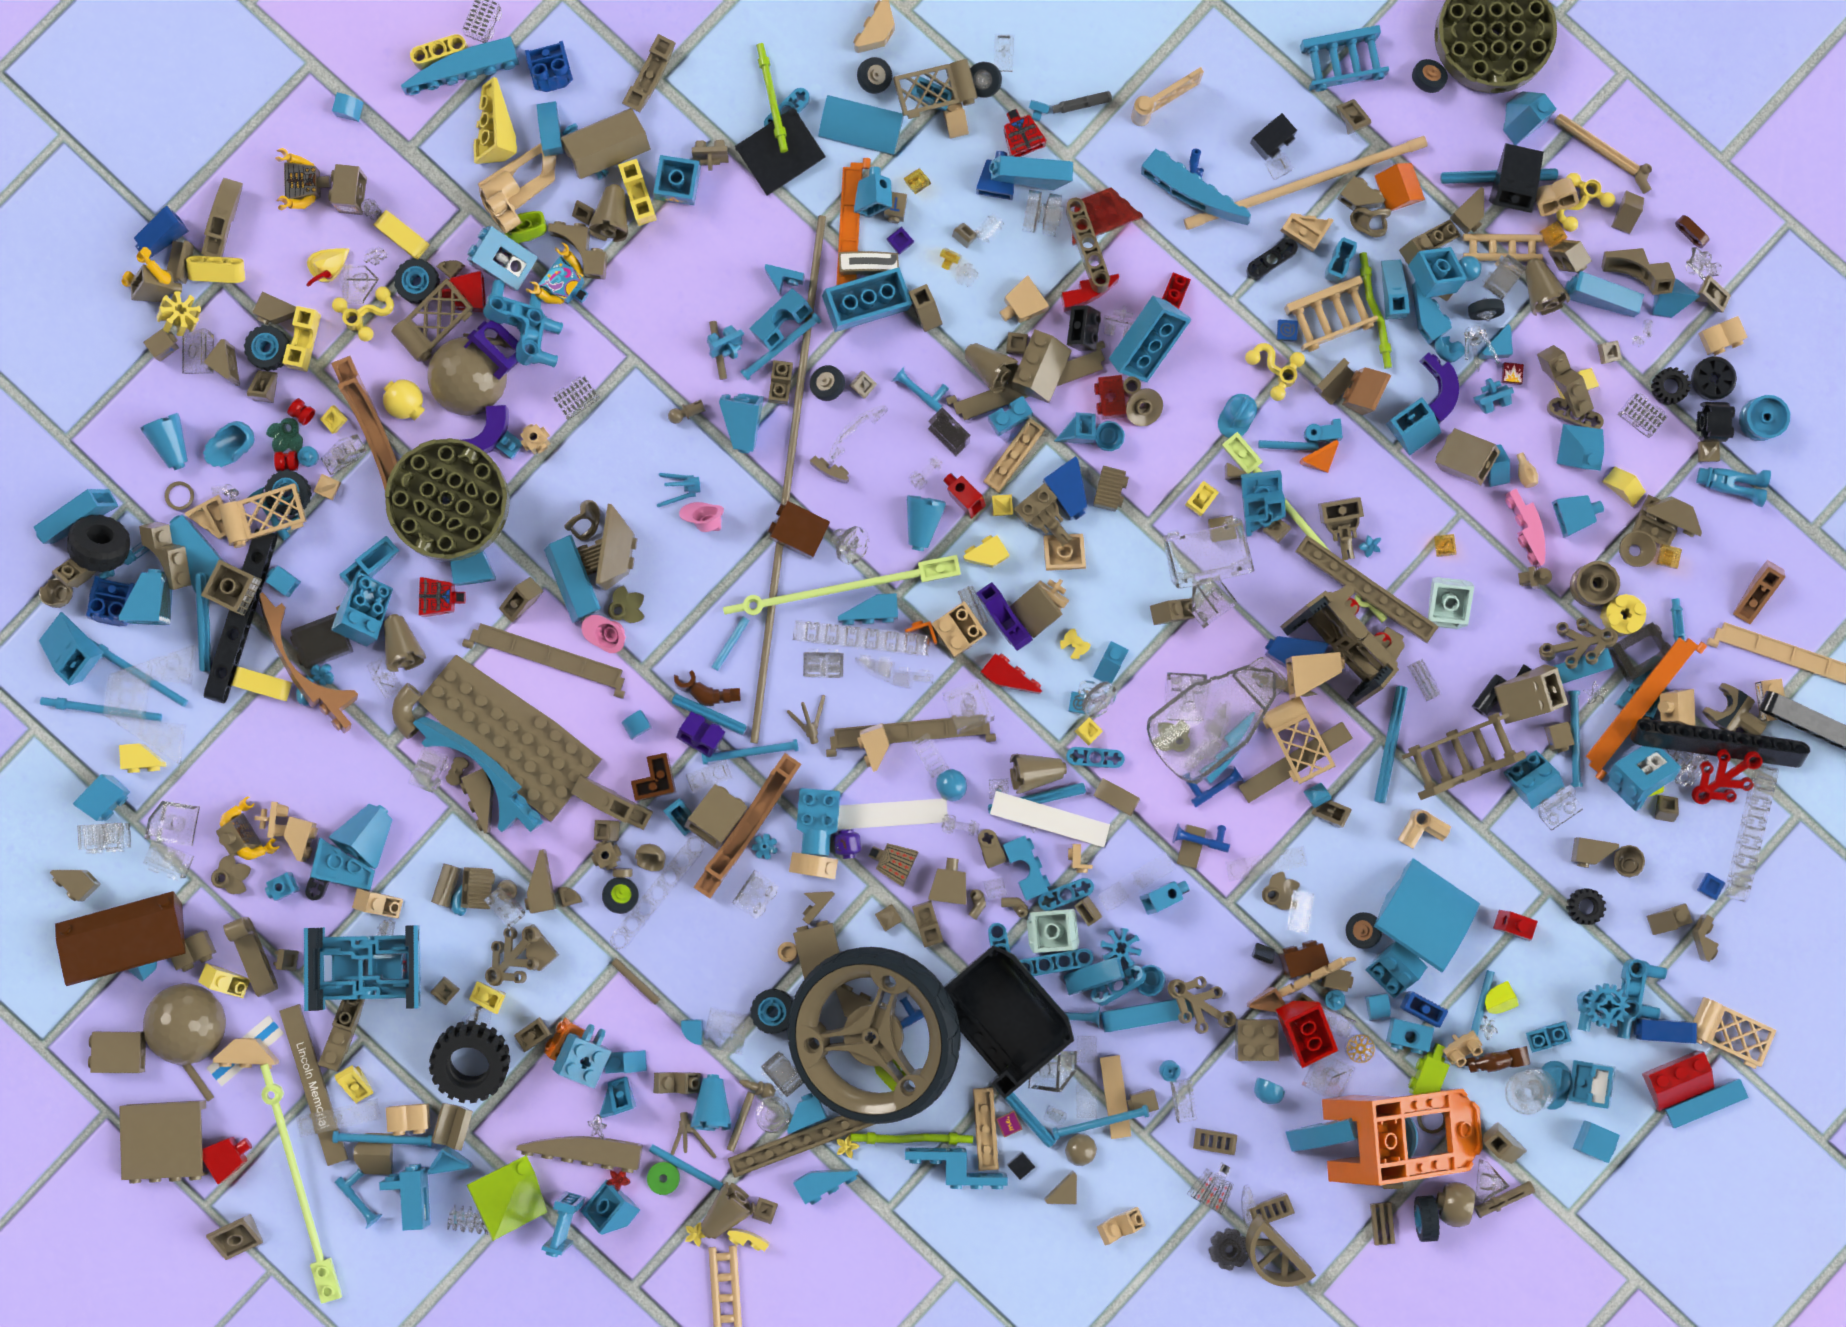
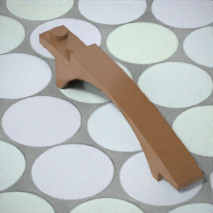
M351 355L331 364L339 380L337 384L339 390L350 405L365 435L385 490L390 473L398 461L369 393L364 387Z
M262 592L259 595L262 615L274 648L291 680L309 705L313 708L319 704L320 711L325 716L329 715L335 729L341 730L345 734L351 729L352 724L341 711L357 701L358 693L355 690H334L322 687L305 678L294 668L284 651L281 640V624L286 607L283 603L275 607Z
M784 753L742 819L715 856L706 865L704 873L693 888L709 899L712 898L802 765L801 763Z

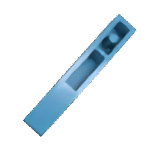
M511 36L458 51L421 70L404 82L401 87L405 94L416 95L425 89L435 90L444 84H457L459 80H473L478 75H492L501 69L511 70L516 65H520L514 42Z
M1155 149L1142 164L1141 174L1189 206L1228 221L1244 225L1250 223L1251 214L1248 209L1235 204L1228 195H1222L1214 185L1202 181L1198 174L1189 172L1182 163L1172 160L1165 151Z

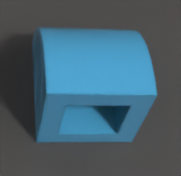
M337 92L332 112L336 117L359 122L364 103L355 97Z
M642 710L633 713L621 722L631 740L652 729Z
M1387 993L1365 996L1369 1020L1390 1017V1001Z
M703 1019L681 1020V1029L686 1039L694 1044L702 1045Z

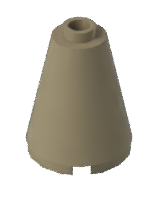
M611 184L605 188L590 221L589 233L597 239L607 241V238H612L613 242H620L627 238L628 225L625 191L617 184Z
M1534 258L1527 262L1525 274L1530 307L1534 316H1537L1538 312H1541V315L1553 313L1563 307V302L1567 301L1568 303L1570 301L1568 292L1543 260Z
M978 343L970 344L965 350V359L994 394L1005 391L1006 388L1004 386L1007 383L1012 384L1019 366L1016 359Z
M398 614L389 615L384 621L387 670L399 672L398 668L404 667L406 671L423 664V658L426 659V655L404 617Z
M1018 753L1012 754L1010 757V763L1013 762V768L1010 769V778L1013 789L1017 790L1016 794L1063 779L1064 774L1067 773L1066 763L1062 762L1059 758Z
M728 1182L722 1186L701 1224V1231L705 1237L716 1239L755 1212L756 1206L754 1202L750 1204L747 1200L749 1195L742 1188L734 1183L728 1185Z

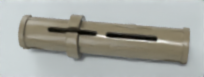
M1527 1181L1501 1195L1491 1196L1490 1200L1474 1206L1478 1217L1482 1218L1494 1211L1499 1212L1501 1208L1530 1194H1534L1535 1189L1532 1183Z

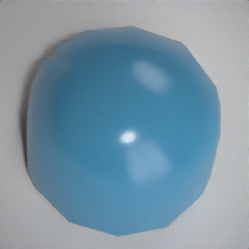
M1440 336L1435 340L1434 347L1437 355L1444 361L1455 362L1466 353L1465 347L1461 342L1456 341L1452 343L1449 341L1450 336Z
M1105 421L1097 427L1095 442L1102 450L1114 451L1119 449L1124 443L1125 433L1118 423Z
M948 769L938 775L936 787L943 799L953 802L960 800L966 794L967 782L960 771Z
M1155 965L1143 966L1142 969L1146 973V980L1137 987L1138 991L1148 997L1159 994L1163 991L1166 984L1163 971Z
M1259 1077L1257 1078L1254 1093L1261 1102L1277 1104L1284 1098L1285 1091H1283L1282 1086Z

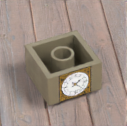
M335 164V169L331 171L333 186L328 194L330 203L339 213L363 215L367 176L359 166Z

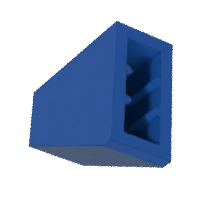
M165 206L134 237L137 242L135 247L138 251H141L143 247H147L151 251L149 258H152L172 244L173 241L188 233L189 230L180 217L168 206Z
M1075 456L1042 481L1057 497L1056 502L1069 520L1073 518L1079 519L1086 514L1084 510L1087 508L1079 461Z
M1277 636L1274 640L1270 638L1266 644L1265 649L1267 651L1265 655L1286 668L1287 658L1291 656L1324 654L1329 644L1326 642Z
M1637 1019V1023H1634V1035L1639 1040L1697 1043V1023Z

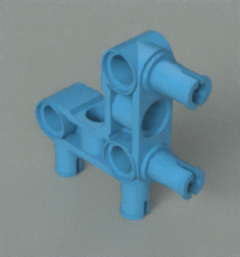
M494 280L491 294L487 297V303L483 309L484 316L494 322L505 323L519 329L520 340L516 346V359L520 364L527 366L531 363H541L554 368L557 364L558 356L540 349L543 330L559 335L562 331L563 323L545 316L541 309L542 300L535 294L530 295L529 305L503 297L505 282Z
M1629 959L1624 963L1621 972V989L1624 991L1622 996H1628V999L1624 1002L1632 1005V1011L1628 1015H1622L1624 1022L1620 1021L1617 1037L1630 1039L1632 1021L1635 1022L1640 1017L1659 1019L1660 1008L1643 1005L1642 1000L1646 978L1652 977L1665 980L1667 968L1649 965L1647 961L1639 959ZM1633 963H1637L1639 966V970L1635 974L1631 970ZM1583 991L1577 997L1578 1011H1580L1577 1029L1590 1032L1591 1022L1589 1019L1591 1015H1585L1588 1008L1584 1007L1583 1004H1585L1584 997L1591 996V993ZM1607 1003L1606 1005L1600 1007L1606 1008L1612 1004Z

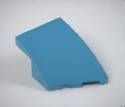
M1281 470L1241 474L1246 536H1251L1259 528H1265L1271 525L1273 521H1278L1286 516L1285 497L1282 491Z

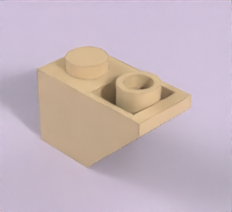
M883 723L860 730V737L857 738L860 748H865L867 754L864 756L867 767H872L873 772L878 770L889 747V740Z
M289 816L283 836L296 860L306 862V859H309L312 853V847H310L312 839H315L317 836V823Z
M357 888L352 908L398 919L403 899Z

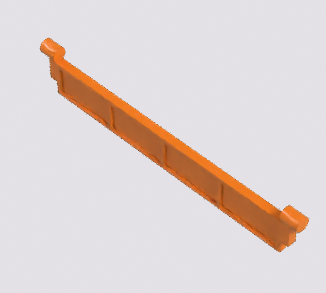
M863 158V163L851 162L850 167H843L838 252H858L860 214L854 212L858 182L862 180V170L870 168V158ZM839 253L836 286L857 280V274L840 275Z
M1679 637L1585 757L1591 761L1588 765L1598 772L1595 776L1598 780L1602 781L1608 774L1602 768L1634 729L1637 721L1645 715L1693 652L1696 650L1700 654L1703 653L1707 648L1705 643L1700 642L1697 645L1690 638L1684 641Z

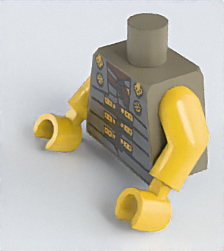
M284 148L276 150L283 154V158L275 157L276 161H287L284 163L285 196H280L276 200L284 203V205L278 206L279 210L282 211L287 207L290 209H305L313 204L316 199L321 198V188H331V177L320 176V171L314 163L302 156L292 153L288 154V151Z
M143 247L136 255L139 262L146 263L147 265L143 264L136 275L126 271L121 280L124 286L131 287V300L162 302L165 295L169 297L175 291L182 292V284L173 282V273L161 269L154 260L151 261L149 259L151 251L147 247Z
M247 796L239 802V806L235 805L222 814L219 823L221 828L216 830V834L219 837L220 844L226 848L231 856L252 860L265 855V852L273 854L280 846L273 847L271 844L276 839L272 838L263 847L244 813L241 812L248 811L254 806V803L251 806L246 804L245 801L250 798Z

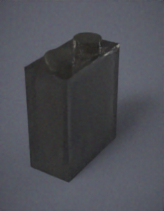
M336 613L291 630L292 636H290L292 645L297 647L299 652L297 658L300 665H304V668L311 669L315 664L321 665L354 652L349 638L331 630Z

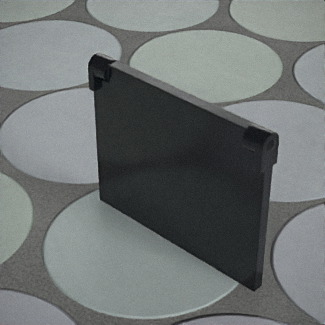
M794 107L780 116L787 134L785 137L788 147L787 152H780L778 139L774 135V121L734 146L766 196L826 158Z

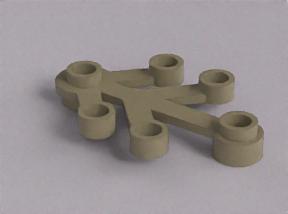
M1583 617L1577 620V629L1579 631H1587L1594 635L1593 637H1586L1570 629L1567 623L1560 622L1556 626L1557 633L1575 641L1557 645L1544 643L1539 648V655L1542 660L1551 661L1555 658L1556 653L1576 649L1573 655H1569L1565 659L1566 667L1574 669L1578 666V661L1589 646L1597 644L1593 651H1588L1585 655L1586 662L1593 665L1598 662V657L1605 648H1610L1616 644L1618 634L1611 628L1601 630L1589 624L1588 619ZM1571 660L1575 661L1573 664L1568 663Z
M534 926L525 927L522 931L523 939L513 949V939L517 937V930L514 927H507L503 932L505 943L494 941L491 945V950L493 951L492 967L486 971L485 979L492 986H499L503 981H514L515 983H524L526 981L527 975L524 971L506 973L505 971L510 966L526 967L529 970H535L539 967V960L535 957L517 959L530 943H535L539 940L541 936L539 929ZM504 952V960L500 964V953Z
M1198 976L1189 982L1174 979L1169 982L1167 990L1169 995L1177 1001L1180 1010L1178 1015L1180 1023L1186 1024L1192 1020V1014L1188 1011L1185 1002L1187 1000L1191 1004L1197 1022L1195 1024V1031L1198 1034L1206 1033L1209 1029L1202 1010L1216 1018L1219 1025L1223 1028L1235 1025L1236 1016L1232 1011L1221 1012L1204 1001L1211 998H1221L1223 991L1219 986L1194 995L1187 990L1204 988L1207 981L1203 976Z

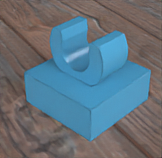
M1031 100L1029 108L1034 110L1032 119L1040 121L1042 112L1048 114L1051 105Z
M509 431L504 434L496 445L500 451L511 459L523 446L520 440Z

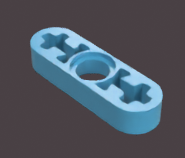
M804 88L795 89L778 106L780 116L782 115V108L786 106L795 108L794 103L797 101V95L802 96L804 94L805 100H799L796 103V107H798L796 110L799 114L809 104L810 97L808 91ZM772 113L765 118L764 127L770 121H773Z
M1072 747L1066 753L1067 762L1075 766L1119 768L1125 760L1121 751L1112 749ZM1077 751L1078 755H1084V751H1088L1086 755L1087 763H1083V758H1078L1077 762H1073L1070 754ZM1092 752H1098L1101 755L1099 763H1092L1089 756ZM1103 752L1108 753L1106 757H1113L1114 753H1116L1117 757L1121 758V761L1114 765L1113 761L1106 760L1107 765L1103 764L1105 759Z
M1081 878L1041 894L1038 898V905L1045 911L1055 909L1090 895L1094 890V884L1088 878ZM1083 881L1085 884H1090L1087 893L1081 890L1077 892L1079 896L1075 897V891L1071 885L1075 884V888L1082 886L1081 882ZM1067 888L1071 891L1072 896L1069 900H1063L1060 897L1062 889ZM1057 892L1060 904H1056L1055 900L1050 903V907L1042 905L1041 902L1044 901V896L1052 898L1055 897L1052 893Z
M1137 965L1123 971L1124 977L1128 978L1129 984L1127 980L1121 979L1118 980L1123 981V987L1120 990H1114V985L1117 981L1094 988L1091 992L1092 1000L1100 1006L1107 1005L1143 984L1146 980L1145 971ZM1135 972L1138 973L1137 979L1133 978ZM1100 992L1104 993L1102 999L1099 998Z

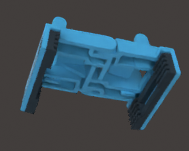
M420 925L405 926V935L325 937V927L304 928V1011L325 1010V1000L406 998V1009L421 1007ZM324 955H332L331 981H324ZM355 959H368V975L373 976H365V960ZM381 975H382V979H399V980H381Z

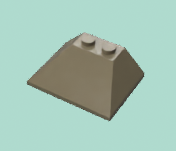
M609 503L607 504L595 582L605 591L626 577L630 569L634 568L635 558L632 557V552L636 550L638 538H635L633 531L615 507Z

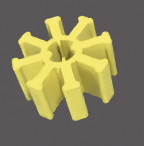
M175 291L171 299L167 295L164 296L156 317L157 322L166 321L163 330L167 333L175 325L177 336H183L186 328L189 329V332H193L201 312L200 306L191 307L195 300L193 296L189 295L184 303L181 302L180 291Z

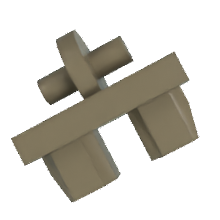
M697 140L695 146L692 147L693 160L699 161L701 166L708 165V171H713V165L729 163L728 149L725 146L724 140L714 141L713 147H707L704 140Z
M1535 566L1528 567V572L1518 573L1521 587L1531 586L1533 589H1540L1539 584L1547 585L1552 580V573L1547 568H1539L1537 570Z

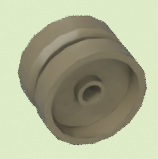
M1592 561L1578 568L1570 580V592L1573 598L1579 604L1586 607H1598L1613 600L1620 588V577L1616 569L1603 561Z

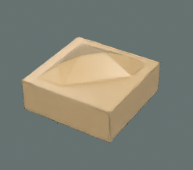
M321 474L313 492L333 501L341 482Z

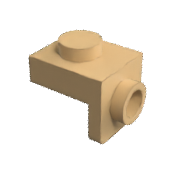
M1072 844V848H1068V860H1071V868H1075L1076 873H1088V869H1093V865L1081 864V844Z

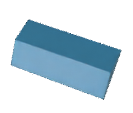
M572 535L550 543L544 549L571 621L576 623L601 608Z

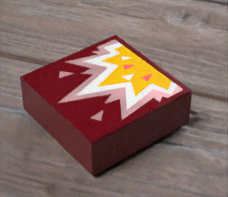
M1504 362L1501 383L1523 384L1524 364Z

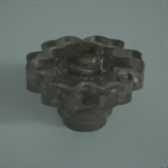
M1229 1227L1225 1228L1224 1232L1216 1231L1210 1238L1212 1246L1208 1248L1211 1260L1218 1262V1266L1221 1269L1229 1271L1233 1270L1234 1266L1242 1267L1248 1260L1245 1246L1246 1237L1240 1236L1239 1230ZM1228 1246H1232L1230 1252L1225 1251Z

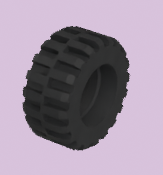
M462 1021L457 1023L456 1027H448L446 1032H442L430 1055L429 1072L433 1075L432 1081L434 1085L439 1084L438 1090L442 1094L446 1092L448 1094L447 1098L453 1100L455 1097L459 1099L458 1102L465 1103V1100H470V1104L477 1103L479 1098L481 1101L488 1099L489 1094L493 1096L497 1093L498 1088L503 1085L510 1064L509 1047L507 1044L504 1045L505 1039L502 1035H496L497 1030L495 1028L488 1029L486 1027L487 1024L483 1022L480 1025H476V1021H469L465 1025ZM473 1048L480 1051L486 1057L489 1067L481 1075L467 1076L460 1073L454 1067L451 1056L458 1049Z

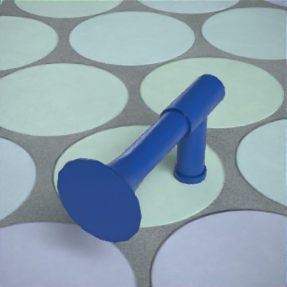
M1234 766L1230 776L1203 793L1194 781V778L1187 781L1186 784L1189 785L1196 796L1191 800L1196 808L1229 785L1239 781L1245 783V781Z
M1178 823L1172 843L1177 840H1187L1228 853L1230 844L1223 842L1226 831L1224 825L1217 827L1216 840L1185 832Z
M907 996L899 1000L909 1015L900 1021L903 1029L924 1017L921 1009L915 1012Z

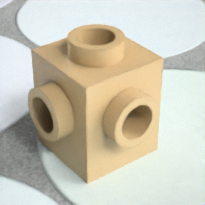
M537 423L526 426L522 430L523 433L520 434L523 438L520 441L526 451L531 450L534 455L542 453L551 444L547 439L550 437L544 426L540 428ZM537 435L536 440H531L532 437Z

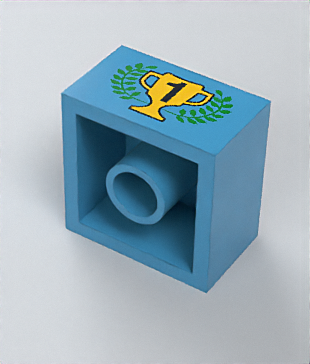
M660 155L653 192L655 199L694 206L701 170L699 161Z

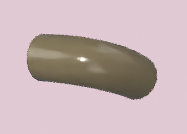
M406 683L398 692L392 707L393 721L406 739L412 738L419 732V729L413 724L416 719L413 716L412 709L414 704L422 697L421 693L410 683Z

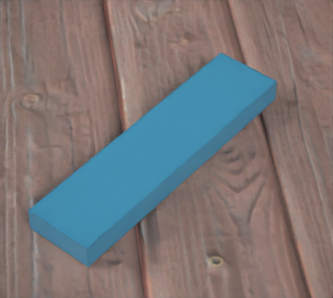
M1738 1078L1664 1110L1672 1128L1675 1129L1749 1097L1741 1079Z

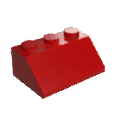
M1292 1001L1275 1009L1293 1057L1302 1068L1339 1051L1320 1002Z
M1696 1050L1642 1073L1659 1112L1714 1089L1713 1071L1703 1051Z

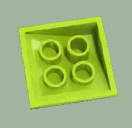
M527 1155L466 1185L492 1241L547 1213L536 1174Z

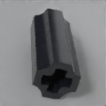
M1497 674L1494 675L1471 707L1479 714L1487 716L1498 701L1494 687L1507 680Z

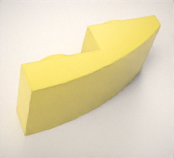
M731 1228L727 1232L729 1235L728 1239L737 1246L739 1244L744 1246L746 1241L749 1240L751 1241L750 1245L754 1249L765 1252L770 1244L765 1238L747 1230Z

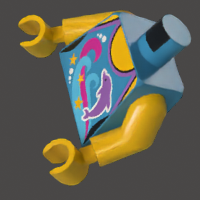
M561 242L564 245V250L560 252L555 247V251L564 256H559L539 284L530 281L529 283L534 285V289L531 291L526 288V292L535 294L548 304H562L564 302L569 304L573 298L583 303L589 293L581 288L585 283L581 264L572 252L569 251L568 245Z

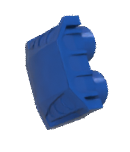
M563 40L557 44L530 51L529 49L525 50L535 90L543 92L565 88L573 80Z
M95 576L89 594L87 618L99 623L127 626L126 622L119 620V615L135 584H125Z

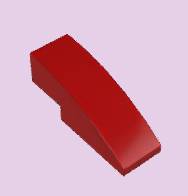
M1119 274L1109 275V286L1103 293L1095 292L1090 285L1089 279L1080 281L1079 289L1062 292L1061 301L1064 312L1070 311L1072 306H1084L1100 298L1118 282ZM1101 278L1095 280L1098 284L1105 283V280Z

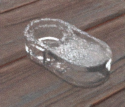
M1691 753L1680 765L1681 769L1674 779L1675 783L1686 788L1693 785L1702 775L1701 763L1709 761L1708 757L1704 754ZM1687 772L1688 778L1685 782H1682L1681 776Z

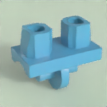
M730 325L723 330V338L720 339L717 333L707 337V343L710 347L709 355L712 359L721 354L723 357L729 355L731 359H735L738 357L737 351L741 350L740 345L743 344L742 336H744V332L741 329L737 331Z
M1489 378L1485 381L1486 386L1481 387L1483 394L1473 397L1474 402L1480 406L1482 412L1488 414L1495 410L1492 401L1497 399L1501 407L1511 405V394L1514 393L1513 387L1501 386L1500 381L1493 382Z

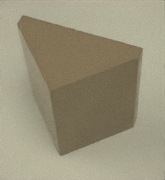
M220 339L204 360V363L235 386H240L235 347L225 339Z
M251 1214L206 1235L209 1242L225 1260L263 1243Z

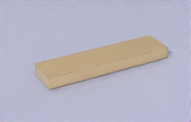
M1029 417L983 482L1000 493L1041 437L1045 428Z
M1120 1055L1100 1057L1107 1115L1111 1116L1127 1112ZM1129 1120L1109 1125L1111 1139L1131 1136Z
M993 1087L973 1088L978 1170H998Z

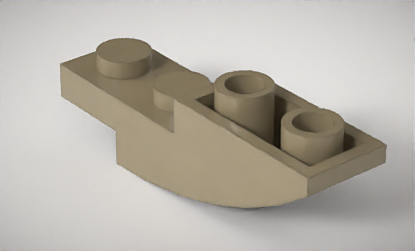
M223 177L208 218L201 254L223 257L243 183Z
M582 775L579 776L571 792L600 811L642 830L645 829L653 813L652 810L622 797L615 791Z
M346 999L341 1001L332 1023V1030L318 1062L319 1066L336 1072L339 1071L343 1058L347 1054L365 999Z

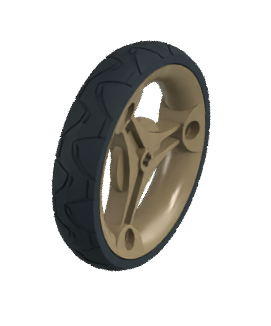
M859 947L839 952L825 959L804 979L795 994V999L792 1001L789 1012L788 1044L793 1063L800 1078L821 1103L841 1116L854 1121L870 1124H887L921 1113L941 1096L951 1081L958 1063L961 1046L960 1025L957 1012L948 992L937 977L923 964L904 953L892 949ZM890 976L894 978L896 984L890 981ZM859 978H872L879 987L873 1003L856 1009L848 1017L844 1027L827 1030L819 1019L822 1008L829 996L837 988L849 981ZM904 991L917 1003L928 1027L929 1051L923 1068L914 1069L901 1049L904 1033L902 1025L895 1015V1007L899 993ZM885 992L891 994L887 1008L880 1006ZM843 1036L844 1042L830 1044V1037ZM832 1050L848 1051L857 1061L865 1065L881 1066L897 1083L895 1090L878 1093L859 1089L842 1079L830 1066L825 1056L828 1054V1051ZM893 1059L905 1072V1076H903V1074L899 1071L896 1065L892 1062ZM909 1080L914 1083L915 1087L909 1084Z

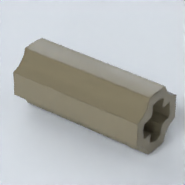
M443 863L431 902L449 907L461 868Z

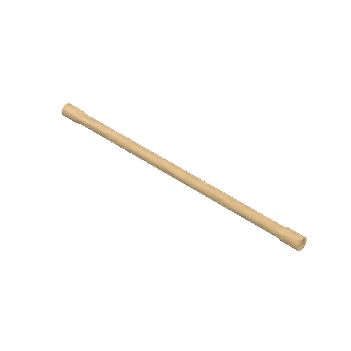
M1423 135L1401 145L1234 203L1247 209L1390 158L1428 146L1427 140ZM1199 213L1183 220L1186 229L1189 230L1219 217L1207 213Z

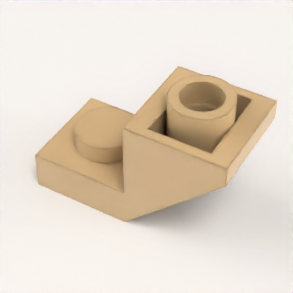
M1134 1207L1098 1225L1097 1229L1106 1246L1122 1236L1137 1232L1146 1224L1139 1208Z

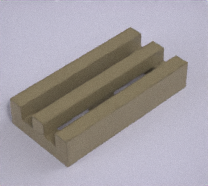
M1391 1202L1371 1203L1370 1211L1374 1245L1395 1244ZM1378 1207L1380 1213L1382 1240H1379L1376 1217V1208ZM1384 1207L1387 1208L1390 1239H1387L1386 1236Z

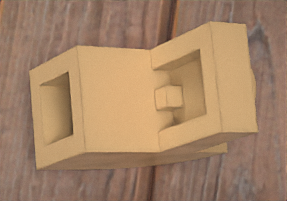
M792 852L789 872L835 879L838 859Z

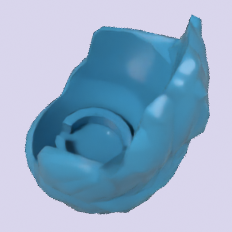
M241 421L228 423L217 430L215 436L205 445L204 459L213 467L220 466L221 468L236 462L253 446L255 441L253 430L249 425Z

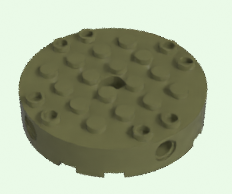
M1446 0L1435 24V46L1443 66L1459 83L1479 92L1504 93L1527 84L1547 63L1556 43L1557 22L1553 7L1547 0ZM1493 30H1496L1499 35L1495 34Z
M447 438L426 441L410 452L405 453L391 471L385 489L386 513L395 533L415 552L439 561L463 560L485 550L501 533L509 513V490L500 468L482 449L459 439ZM451 495L452 501L448 504H443V498Z

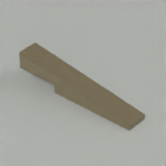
M1339 722L1320 734L1329 753L1353 739L1343 722ZM1314 738L1309 741L1306 748L1317 751L1318 739ZM1296 749L1289 756L1299 760L1302 749ZM1305 750L1301 761L1312 764L1315 753ZM1318 755V758H1317L1316 761H1318L1319 759L1323 758L1324 756ZM1283 757L1245 781V783L1239 785L1238 788L1247 802L1250 803L1289 779L1291 776L1288 771L1292 769L1286 757ZM1300 764L1298 772L1302 771L1308 766Z

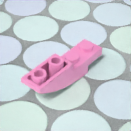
M1514 489L1505 494V501L1507 506L1513 509L1516 514L1515 520L1517 524L1524 529L1517 533L1519 536L1517 538L1518 542L1528 552L1527 558L1531 565H1535L1538 568L1545 563L1546 554L1542 522L1534 503L1525 505L1518 490Z

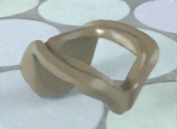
M1357 207L1350 215V222L1353 228L1375 238L1382 237L1387 232L1386 218L1391 215L1392 211L1387 208L1370 211L1364 207ZM1382 215L1383 229L1372 230L1369 227L1370 220L1374 216Z
M593 500L583 501L580 504V514L571 518L564 525V528L567 531L571 530L572 534L581 541L591 538L596 533L601 514L597 503ZM581 519H588L591 522V527L585 533L579 535L573 528L574 524Z

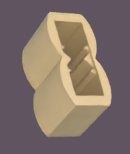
M1571 178L1560 179L1552 185L1538 187L1535 200L1540 216H1549L1560 209H1569L1579 203L1577 191Z
M1739 316L1698 333L1707 355L1713 353L1714 356L1725 352V348L1728 346L1736 348L1743 345V340L1748 338Z
M429 1103L386 1107L387 1132H393V1136L405 1135V1131L412 1130L413 1134L426 1133L425 1129L431 1128Z

